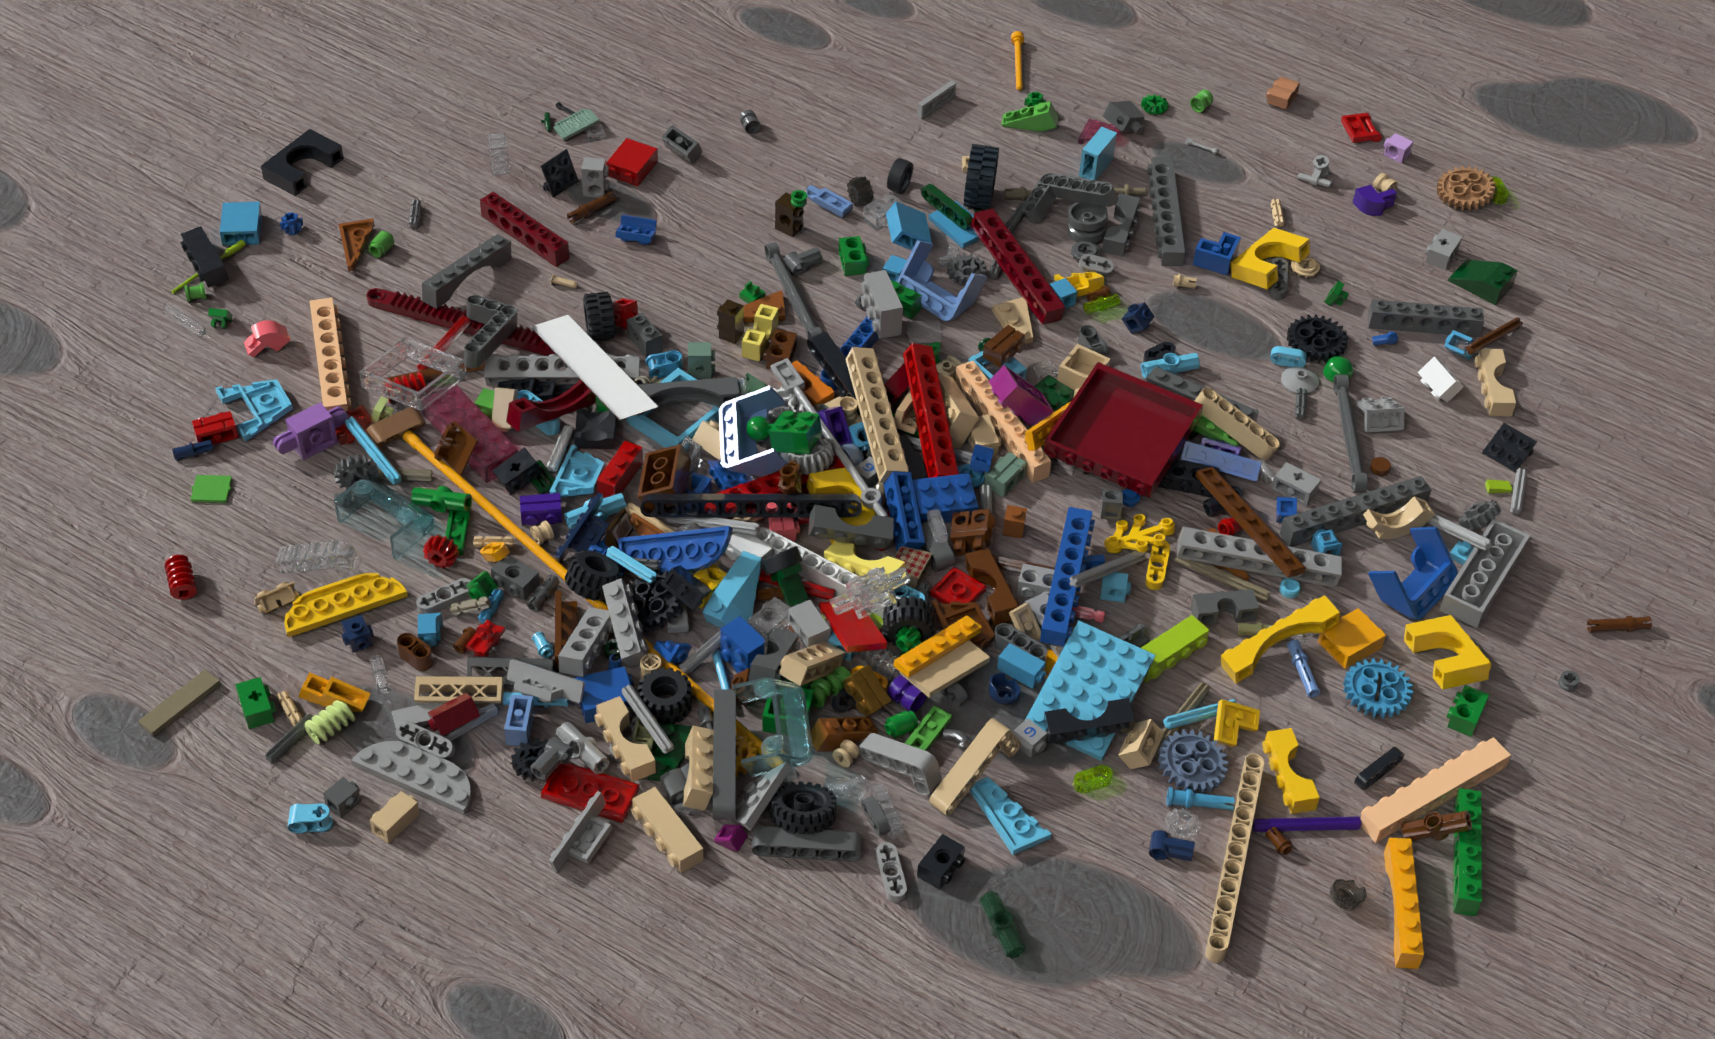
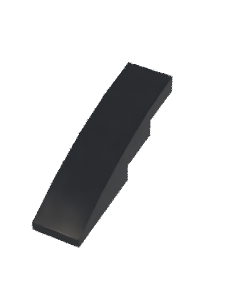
M535 378L498 382L497 388L518 389V391L528 390L542 401H546L560 396L575 384L557 386L556 381L537 383Z

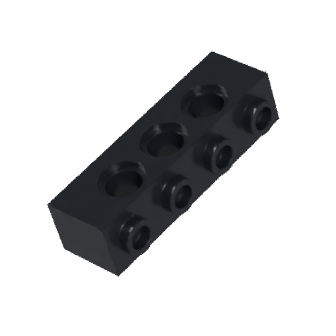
M1175 459L1158 487L1213 498L1214 496L1195 477L1196 471L1213 466ZM1213 467L1219 473V468Z

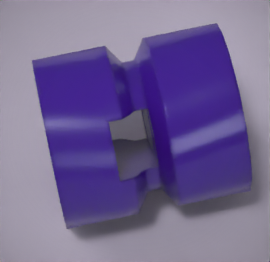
M901 674L894 679L887 692L890 699L896 703H901L903 708L912 712H916L923 705L927 697Z

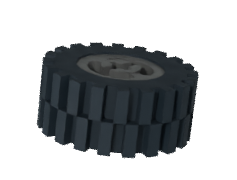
M972 144L965 183L964 206L991 209L999 147Z

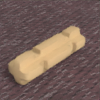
M1272 199L1271 208L1274 224L1276 227H1283L1285 220L1280 199Z
M475 536L473 540L475 548H483V546L491 542H504L508 548H513L514 538L511 536H505V538H502V536H485V538Z
M287 691L278 693L277 700L279 704L282 705V709L288 719H290L292 726H295L303 719L301 714L298 712Z

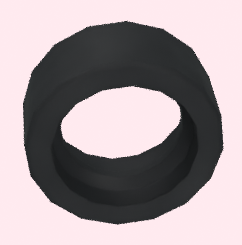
M902 158L895 160L887 178V188L899 194L904 193L912 178L913 163Z
M797 546L765 558L761 560L766 575H770L798 564L803 560Z

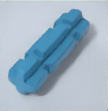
M494 589L489 597L491 602L490 608L481 611L478 616L480 623H485L487 619L491 620L500 604L499 602L504 597L502 590Z

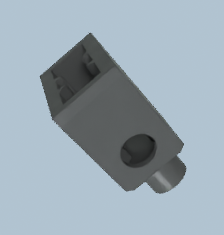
M1131 101L1109 102L1102 117L1122 132L1134 131L1137 135H1140L1144 131L1145 127L1142 125L1145 116Z

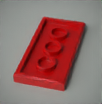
M858 599L819 602L818 608L825 620L830 623L831 629L847 653L887 649V641Z
M566 763L564 765L560 764L556 768L557 770L552 772L540 794L543 799L584 811L589 799L594 797L597 791L602 792L606 805L598 816L623 823L633 803L632 799L636 797L640 788L639 784L603 773L595 774L590 769Z

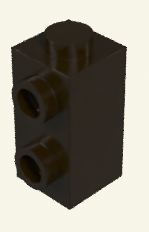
M727 299L717 310V329L719 330L720 339L736 344L744 333V305Z

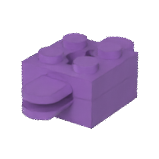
M320 402L285 419L288 431L276 436L273 440V445L280 454H285L295 449L300 457L305 460L337 444L338 439L335 429L346 424L345 420L349 419V416L341 406L327 411Z

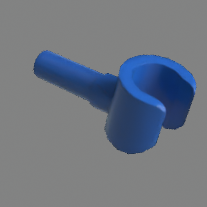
M610 655L607 670L621 667V657L618 661H614L615 655Z

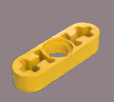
M1167 541L1163 546L1152 544L1145 584L1149 589L1159 590L1163 587L1170 553V544ZM1159 549H1163L1162 555H1158ZM1154 562H1159V563H1161L1163 566H1162V567H1155V566L1153 565V563H1154ZM1154 574L1158 575L1157 581H1153Z

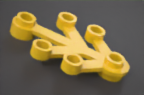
M1136 514L1133 517L1134 524L1129 535L1122 537L1123 533L1128 530V522L1126 520H1118L1114 535L1105 539L1104 546L1109 553H1119L1122 551V548L1146 552L1148 544L1156 546L1165 545V536L1175 533V523L1170 518H1163L1159 525L1140 531L1141 527L1146 523L1145 515Z

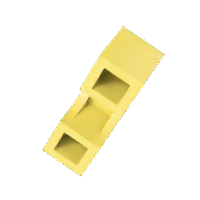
M760 304L754 316L753 329L748 328L742 339L743 358L760 362L768 346L769 337L773 336L778 326V308Z

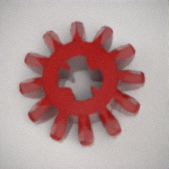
M439 534L436 537L431 536L423 547L424 558L429 560L428 563L434 564L435 568L437 566H440L442 569L445 567L450 568L458 558V546L453 544V540L447 539V536L442 537Z

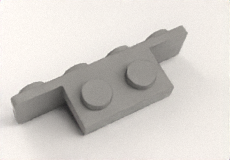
M515 659L510 660L507 679L515 682L514 690L520 691L522 695L539 697L540 701L547 703L561 697L577 703L582 702L585 682Z
M597 791L594 797L589 799L587 807L582 814L577 816L575 824L564 835L559 847L552 852L549 862L553 871L558 873L570 856L589 864L612 831L611 824L597 818L606 805L602 792Z

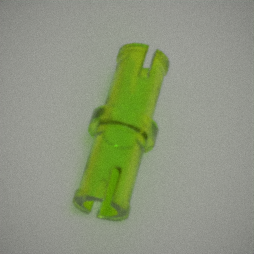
M1118 294L1105 298L1098 297L1097 300L1084 303L1083 310L1086 311V314L1099 310L1101 312L1106 311L1109 307L1120 305L1121 300Z

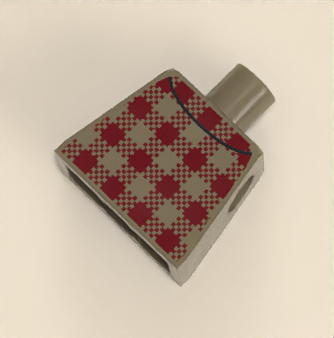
M903 546L898 549L895 556L884 553L882 558L889 556L905 562L907 578L902 583L915 590L923 582L932 563V553Z

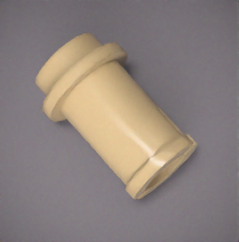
M1181 274L1174 275L1173 285L1176 288L1180 286L1195 289L1197 278L1181 276Z

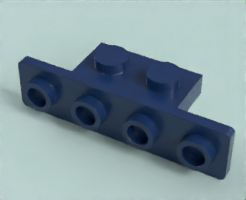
M598 493L596 497L593 496L590 499L587 511L580 514L576 527L570 529L567 533L564 545H560L557 548L555 556L556 561L560 564L570 550L574 552L587 551L591 545H598L605 535L609 524L594 516L603 502V494Z

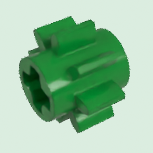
M1032 92L1025 98L1024 105L1031 107L1039 103H1046V99H1043L1041 93Z
M904 626L895 635L898 638L896 640L898 648L904 652L922 643L920 641L921 634L915 627L907 628Z

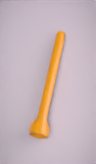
M1015 31L1011 34V42L1015 46L1016 89L1020 91L1023 88L1021 45L1024 43V34L1021 31Z

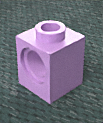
M1395 133L1391 138L1386 139L1383 146L1385 148L1383 155L1402 164L1410 155L1413 141Z

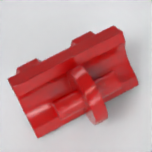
M487 619L484 624H480L476 628V634L466 645L467 650L474 652L476 657H487L492 647L500 641V637L505 632V627L495 625Z

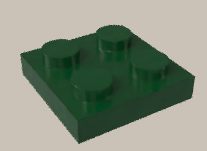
M1049 374L1034 385L1043 393L1054 412L1071 402L1074 398V391Z

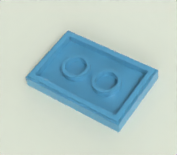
M955 201L958 205L965 209L960 203ZM938 210L929 214L928 219L962 249L980 240L972 227L963 230Z

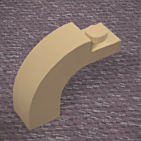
M1414 496L1406 505L1395 512L1381 514L1368 509L1363 515L1367 520V526L1376 533L1378 538L1396 539L1410 534L1411 528L1422 527L1435 513L1426 500Z

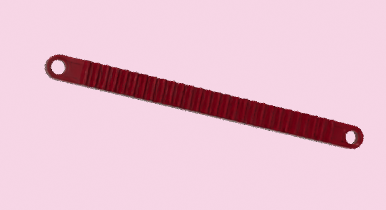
M373 288L366 294L367 303L371 307L451 329L461 316L465 315L467 317L466 310L464 312L460 308L455 310L453 306L448 308L446 304L436 309L423 302L418 296L414 298L413 295L407 296L406 293L402 295L399 291L395 293L380 288ZM374 296H380L379 299H372ZM470 319L471 323L462 333L474 336L485 324ZM522 325L517 327L502 343L544 356L556 354L534 330L531 331L529 327L524 329Z

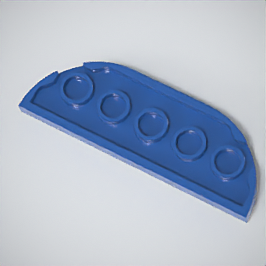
M724 526L618 538L619 550L632 558L660 560L662 563L661 574L665 571L669 573L671 568L679 565L688 572H695L711 566L724 554L730 543L733 528Z

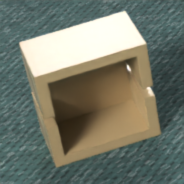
M1077 344L1069 353V356L1060 364L1057 380L1075 390L1083 385L1097 362L1110 367L1111 359Z

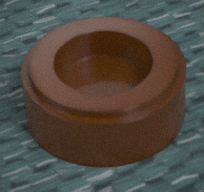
M1376 457L1371 462L1370 470L1378 476H1385L1390 471L1391 463L1386 458Z

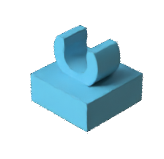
M1458 541L1450 552L1452 560L1464 565L1474 549L1471 547L1472 544L1466 541Z

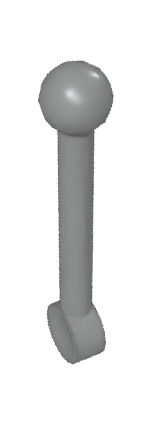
M1190 138L1186 139V145L1200 147L1211 151L1214 155L1219 153L1217 148H1210L1193 142Z

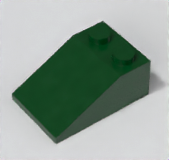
M1465 260L1448 278V281L1496 305L1513 287L1518 270L1502 262Z

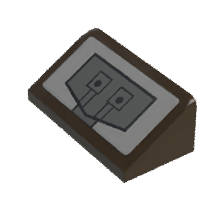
M622 508L606 529L605 546H614L619 549L618 538L629 537L634 530L626 509Z

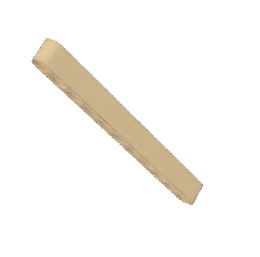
M1252 753L1246 756L1240 777L1205 950L1207 959L1213 963H1219L1225 959L1229 946L1264 768V759L1258 754Z

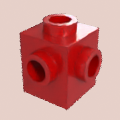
M622 298L612 303L615 325L621 326L622 329H627V319L638 315L636 300Z

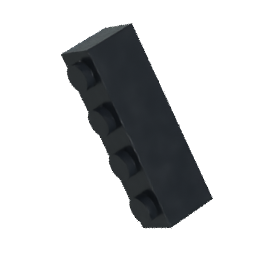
M201 226L180 234L183 240L180 242V245L201 282H205L209 288L229 280L223 262Z

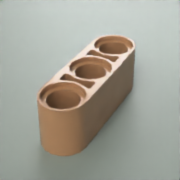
M411 406L370 425L366 431L377 447H381L403 437V434L408 430L413 432L420 429L426 422L418 408Z

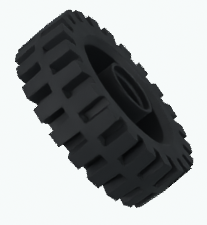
M799 781L797 785L795 782H791L790 786L784 784L782 788H778L771 799L772 821L776 823V826L782 827L785 831L790 829L791 833L799 831V834H804L807 831L808 834H814V830L817 833L822 832V829L827 830L835 822L837 811L836 796L833 795L831 790L828 791L827 787L821 788V784L816 783L812 785V782L804 784L803 781Z

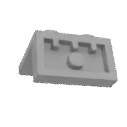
M1381 397L1380 400L1362 398V401H1356V406L1365 412L1364 431L1366 433L1404 430L1405 408L1393 400L1392 397Z

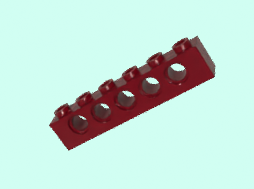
M491 192L480 199L481 216L550 264L558 267L569 259L568 242L495 192Z

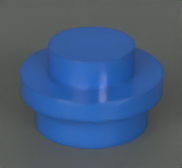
M1130 489L1122 491L1124 506L1134 507L1139 502L1140 494Z

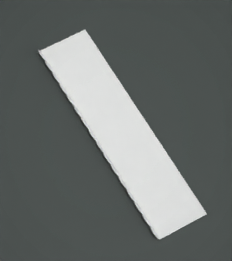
M569 315L530 326L619 420L658 407Z

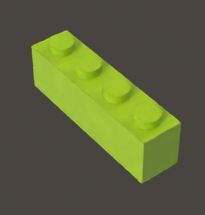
M1191 615L1141 647V649L1155 654L1154 661L1143 681L1148 682L1151 679L1158 678L1163 671L1173 668L1178 661L1188 658L1198 648H1203L1208 642L1209 629Z

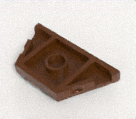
M932 601L931 605L934 607L935 614L943 629L963 617L969 616L982 626L981 633L969 641L984 651L994 640L995 634L978 603L951 601V604H938V601Z

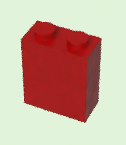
M626 138L606 162V166L609 167L608 177L639 186L657 164L658 148Z

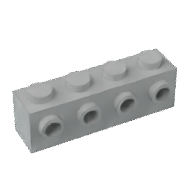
M618 579L602 587L621 659L629 667L640 664L641 658L648 654V645L643 638V626L637 616L639 612L633 601L632 596L634 593L632 587L622 579Z

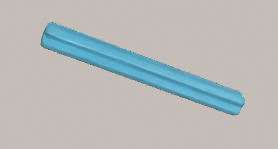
M354 417L346 419L345 426L373 461L377 463V466L394 485L400 483L402 480L401 475Z

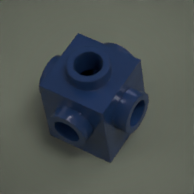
M1145 302L1138 305L1134 303L1128 307V312L1122 317V321L1132 334L1147 329L1155 316Z
M362 615L341 622L343 628L342 640L345 646L349 645L352 653L372 646L371 637L374 636L371 625H366Z

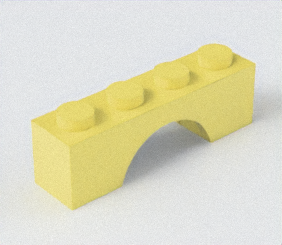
M835 541L824 551L825 559L890 591H894L907 578L904 561L889 556L879 560L861 559L856 556L855 545L849 542Z

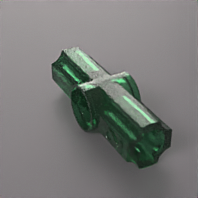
M991 891L985 893L979 899V903L991 925L992 935L998 939L1006 958L1013 959L1019 957L1020 954L1025 952V946L1013 924L1012 914L1006 910L998 892Z

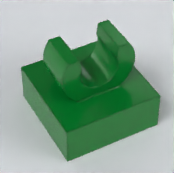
M1338 280L1329 291L1324 302L1330 306L1335 301L1337 305L1341 306L1349 295L1346 291H1341L1345 284Z
M751 281L745 285V289L739 292V298L746 303H751L765 297V291L760 289L759 286L752 284Z
M209 308L208 316L212 319L211 326L213 328H216V324L219 321L222 322L221 327L223 329L227 328V322H232L233 314L229 310Z

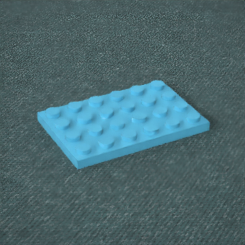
M1078 620L1071 633V637H1069L1026 719H1030L1046 732L1043 722L1045 711L1066 708L1072 716L1078 719L1093 720L1105 712L1108 701L1129 698L1130 703H1132L1154 661L1155 654ZM1116 733L1109 734L1106 737H1088V739L1083 741L1070 740L1064 744L1102 761Z

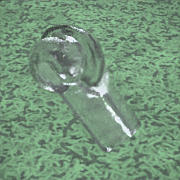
M956 245L949 246L947 255L938 258L940 266L947 265L951 257L956 259V255H959V248Z

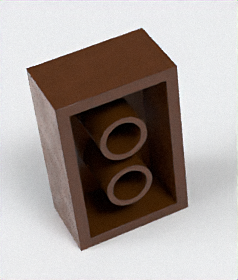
M681 444L645 454L637 495L640 502L646 494L686 493L691 458ZM651 502L645 504V506L649 509L655 507V505ZM671 502L665 504L666 507L675 506Z

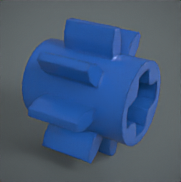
M289 212L284 217H281L280 227L281 230H285V234L296 235L299 231H302L303 219L298 218V214Z

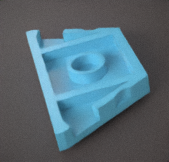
M571 445L549 494L560 493V497L594 493L597 487V479L605 469V462L594 458L588 452L583 454L577 450L576 445Z

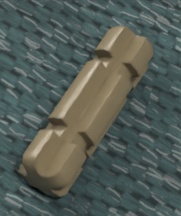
M481 597L479 600L462 601L461 604L457 602L451 604L450 611L452 615L456 616L461 615L462 612L466 614L480 611V608L485 610L490 608L491 602L488 597Z

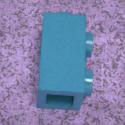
M1009 643L998 656L997 670L1033 689L1038 682L1041 683L1045 678L1046 662Z

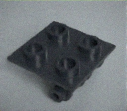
M567 149L541 165L546 180L542 188L545 192L549 191L552 197H555L579 181Z
M1503 423L1482 453L1516 472L1528 455H1532L1534 452L1533 447L1537 441Z

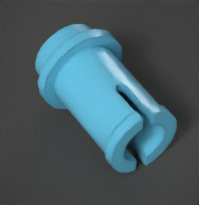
M536 632L533 635L532 641L538 648V654L543 658H549L554 653V647L548 642L543 632Z

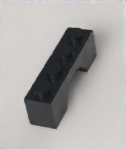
M1124 698L1108 701L1105 712L1093 720L1078 719L1072 716L1066 708L1045 711L1043 722L1047 732L1048 743L1060 745L1070 740L1083 741L1088 739V737H1106L1112 733H1128L1134 728L1135 718L1130 699Z

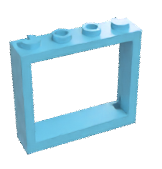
M677 368L660 383L697 379ZM711 405L714 407L678 437L646 417L654 409L648 410L643 415L627 417L626 420L629 425L663 447L668 448L681 444L686 451L694 444L691 440L702 420L708 422L714 420L719 423L720 408Z

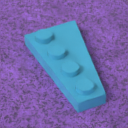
M989 777L976 781L970 789V793L1012 855L1051 839L1052 833L1039 826L1038 821L1033 816L1029 817L1022 810L1023 807L1017 802L1014 803L1007 797L1008 794Z

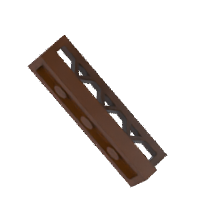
M555 591L556 672H559L558 655L577 626V601H562L561 591Z

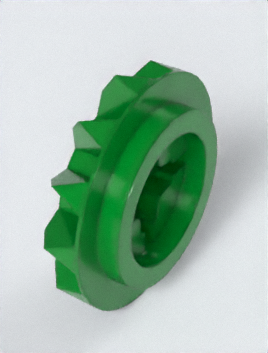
M1148 94L1146 97H1143L1141 107L1150 114H1161L1168 109V102L1161 95L1156 96L1154 94L1151 96Z

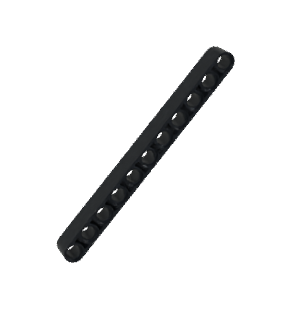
M823 332L807 339L810 352L843 397L848 396L856 399L846 357L829 334ZM857 405L856 411L857 414L861 417L859 406ZM897 429L912 480L928 478L924 462L901 431Z
M646 494L642 498L640 510L646 517H810L812 509L807 507L809 503L813 502L819 506L828 507L829 503L834 502L838 505L835 510L839 517H857L862 511V502L856 494ZM651 502L655 505V507L649 509L645 506V504ZM671 502L675 505V507L669 509L665 506V504ZM691 502L694 503L696 507L690 509L687 508L685 504ZM712 502L716 507L710 509L706 507V504ZM732 502L736 504V507L730 509L726 504ZM752 502L755 503L757 506L753 509H750L746 505ZM770 502H773L777 506L773 509H770L766 505ZM793 502L797 504V507L791 509L787 507V504ZM854 502L858 506L851 509L848 507V504Z

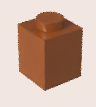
M1007 505L1003 536L1022 539L1027 508Z

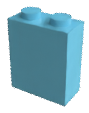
M1101 127L1082 149L1079 177L1090 180H1097L1113 161L1117 132Z

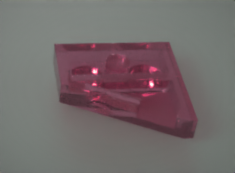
M1088 119L1078 138V144H1084V141L1091 140L1101 127L1117 132L1116 141L1121 131L1112 124Z

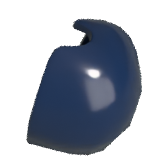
M1005 673L994 674L990 678L989 695L992 700L999 704L1010 705L1020 698L1021 687L1016 683L1015 678L1009 680L1006 678Z

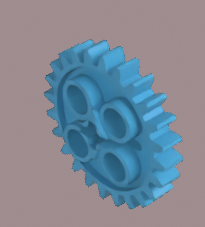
M1372 658L1371 663L1364 659L1362 664L1356 662L1355 667H1350L1344 679L1343 685L1345 687L1343 692L1347 693L1346 699H1352L1351 706L1358 705L1357 711L1364 709V715L1371 712L1373 718L1380 714L1381 718L1384 719L1385 714L1392 718L1394 712L1400 715L1401 710H1406L1413 694V684L1409 683L1410 677H1404L1405 671H1398V665L1393 668L1390 661L1384 664L1383 659H1381L1379 663H1376L1375 659ZM1378 675H1381L1378 702H1376L1375 694L1377 691Z

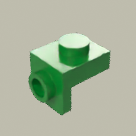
M483 571L465 585L469 590V596L472 599L478 600L481 597H488L494 589L498 588L488 571Z

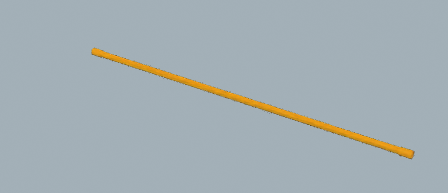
M411 430L403 434L402 438L405 442L422 454L464 493L471 494L473 500L565 581L567 569L556 561L555 558L446 462L436 460L434 452ZM584 598L594 608L608 610L607 604L603 601ZM646 640L648 645L647 653L659 656L661 667L664 670L673 668V671L679 670L682 672V675L685 674L674 663H669ZM688 677V681L691 683L692 694L705 706L710 707L714 713V699ZM736 719V733H740L741 738L748 736V742H754L757 752L773 768L786 762L779 754L770 749Z

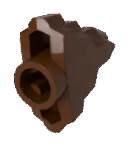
M792 460L784 464L780 469L781 476L778 487L782 494H803L801 488V467L796 461Z

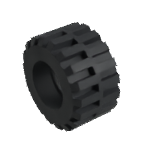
M608 291L585 294L583 307L588 336L593 341L614 338L616 327L610 294Z
M588 550L576 552L571 559L565 575V583L569 586L570 590L583 598L603 601L606 599L602 586L620 579L622 571L619 565L606 555Z
M912 596L907 598L901 597V599L896 598L893 602H889L883 609L884 638L891 645L897 646L896 640L898 638L895 635L906 626L907 628L915 627L920 632V641L922 643L935 635L934 607L928 601Z
M660 668L658 671L654 669L651 670V674L646 673L644 679L640 680L638 695L651 714L656 717L658 723L675 724V721L681 722L683 717L689 715V711L692 708V688L688 677L685 674L682 675L681 671L677 670L675 672L673 668L668 670ZM660 695H671V696H672V697L666 698V699L658 698V696H660Z

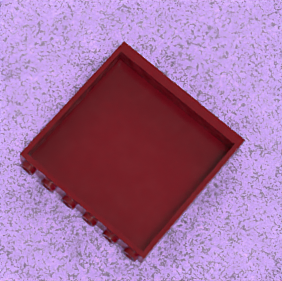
M1097 362L1045 439L1044 452L1052 458H1057L1069 465L1083 469L1085 472L1092 473L1104 480H1109L1123 488H1128L1140 495L1151 498L1201 419L1203 404Z

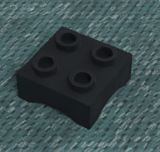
M577 409L574 445L577 448L614 449L616 416L610 410L590 412L585 409Z

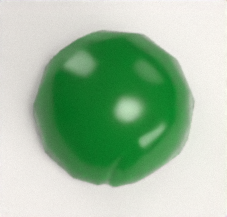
M1340 356L1332 357L1323 368V374L1332 383L1335 375H1348L1350 379L1354 375V366L1347 358Z

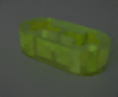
M1491 176L1493 177V182H1495V194L1492 201L1503 205L1507 203L1509 191L1500 178Z
M1098 765L1080 771L1074 776L1073 788L1078 793L1084 794L1107 787L1112 781V769L1106 765Z

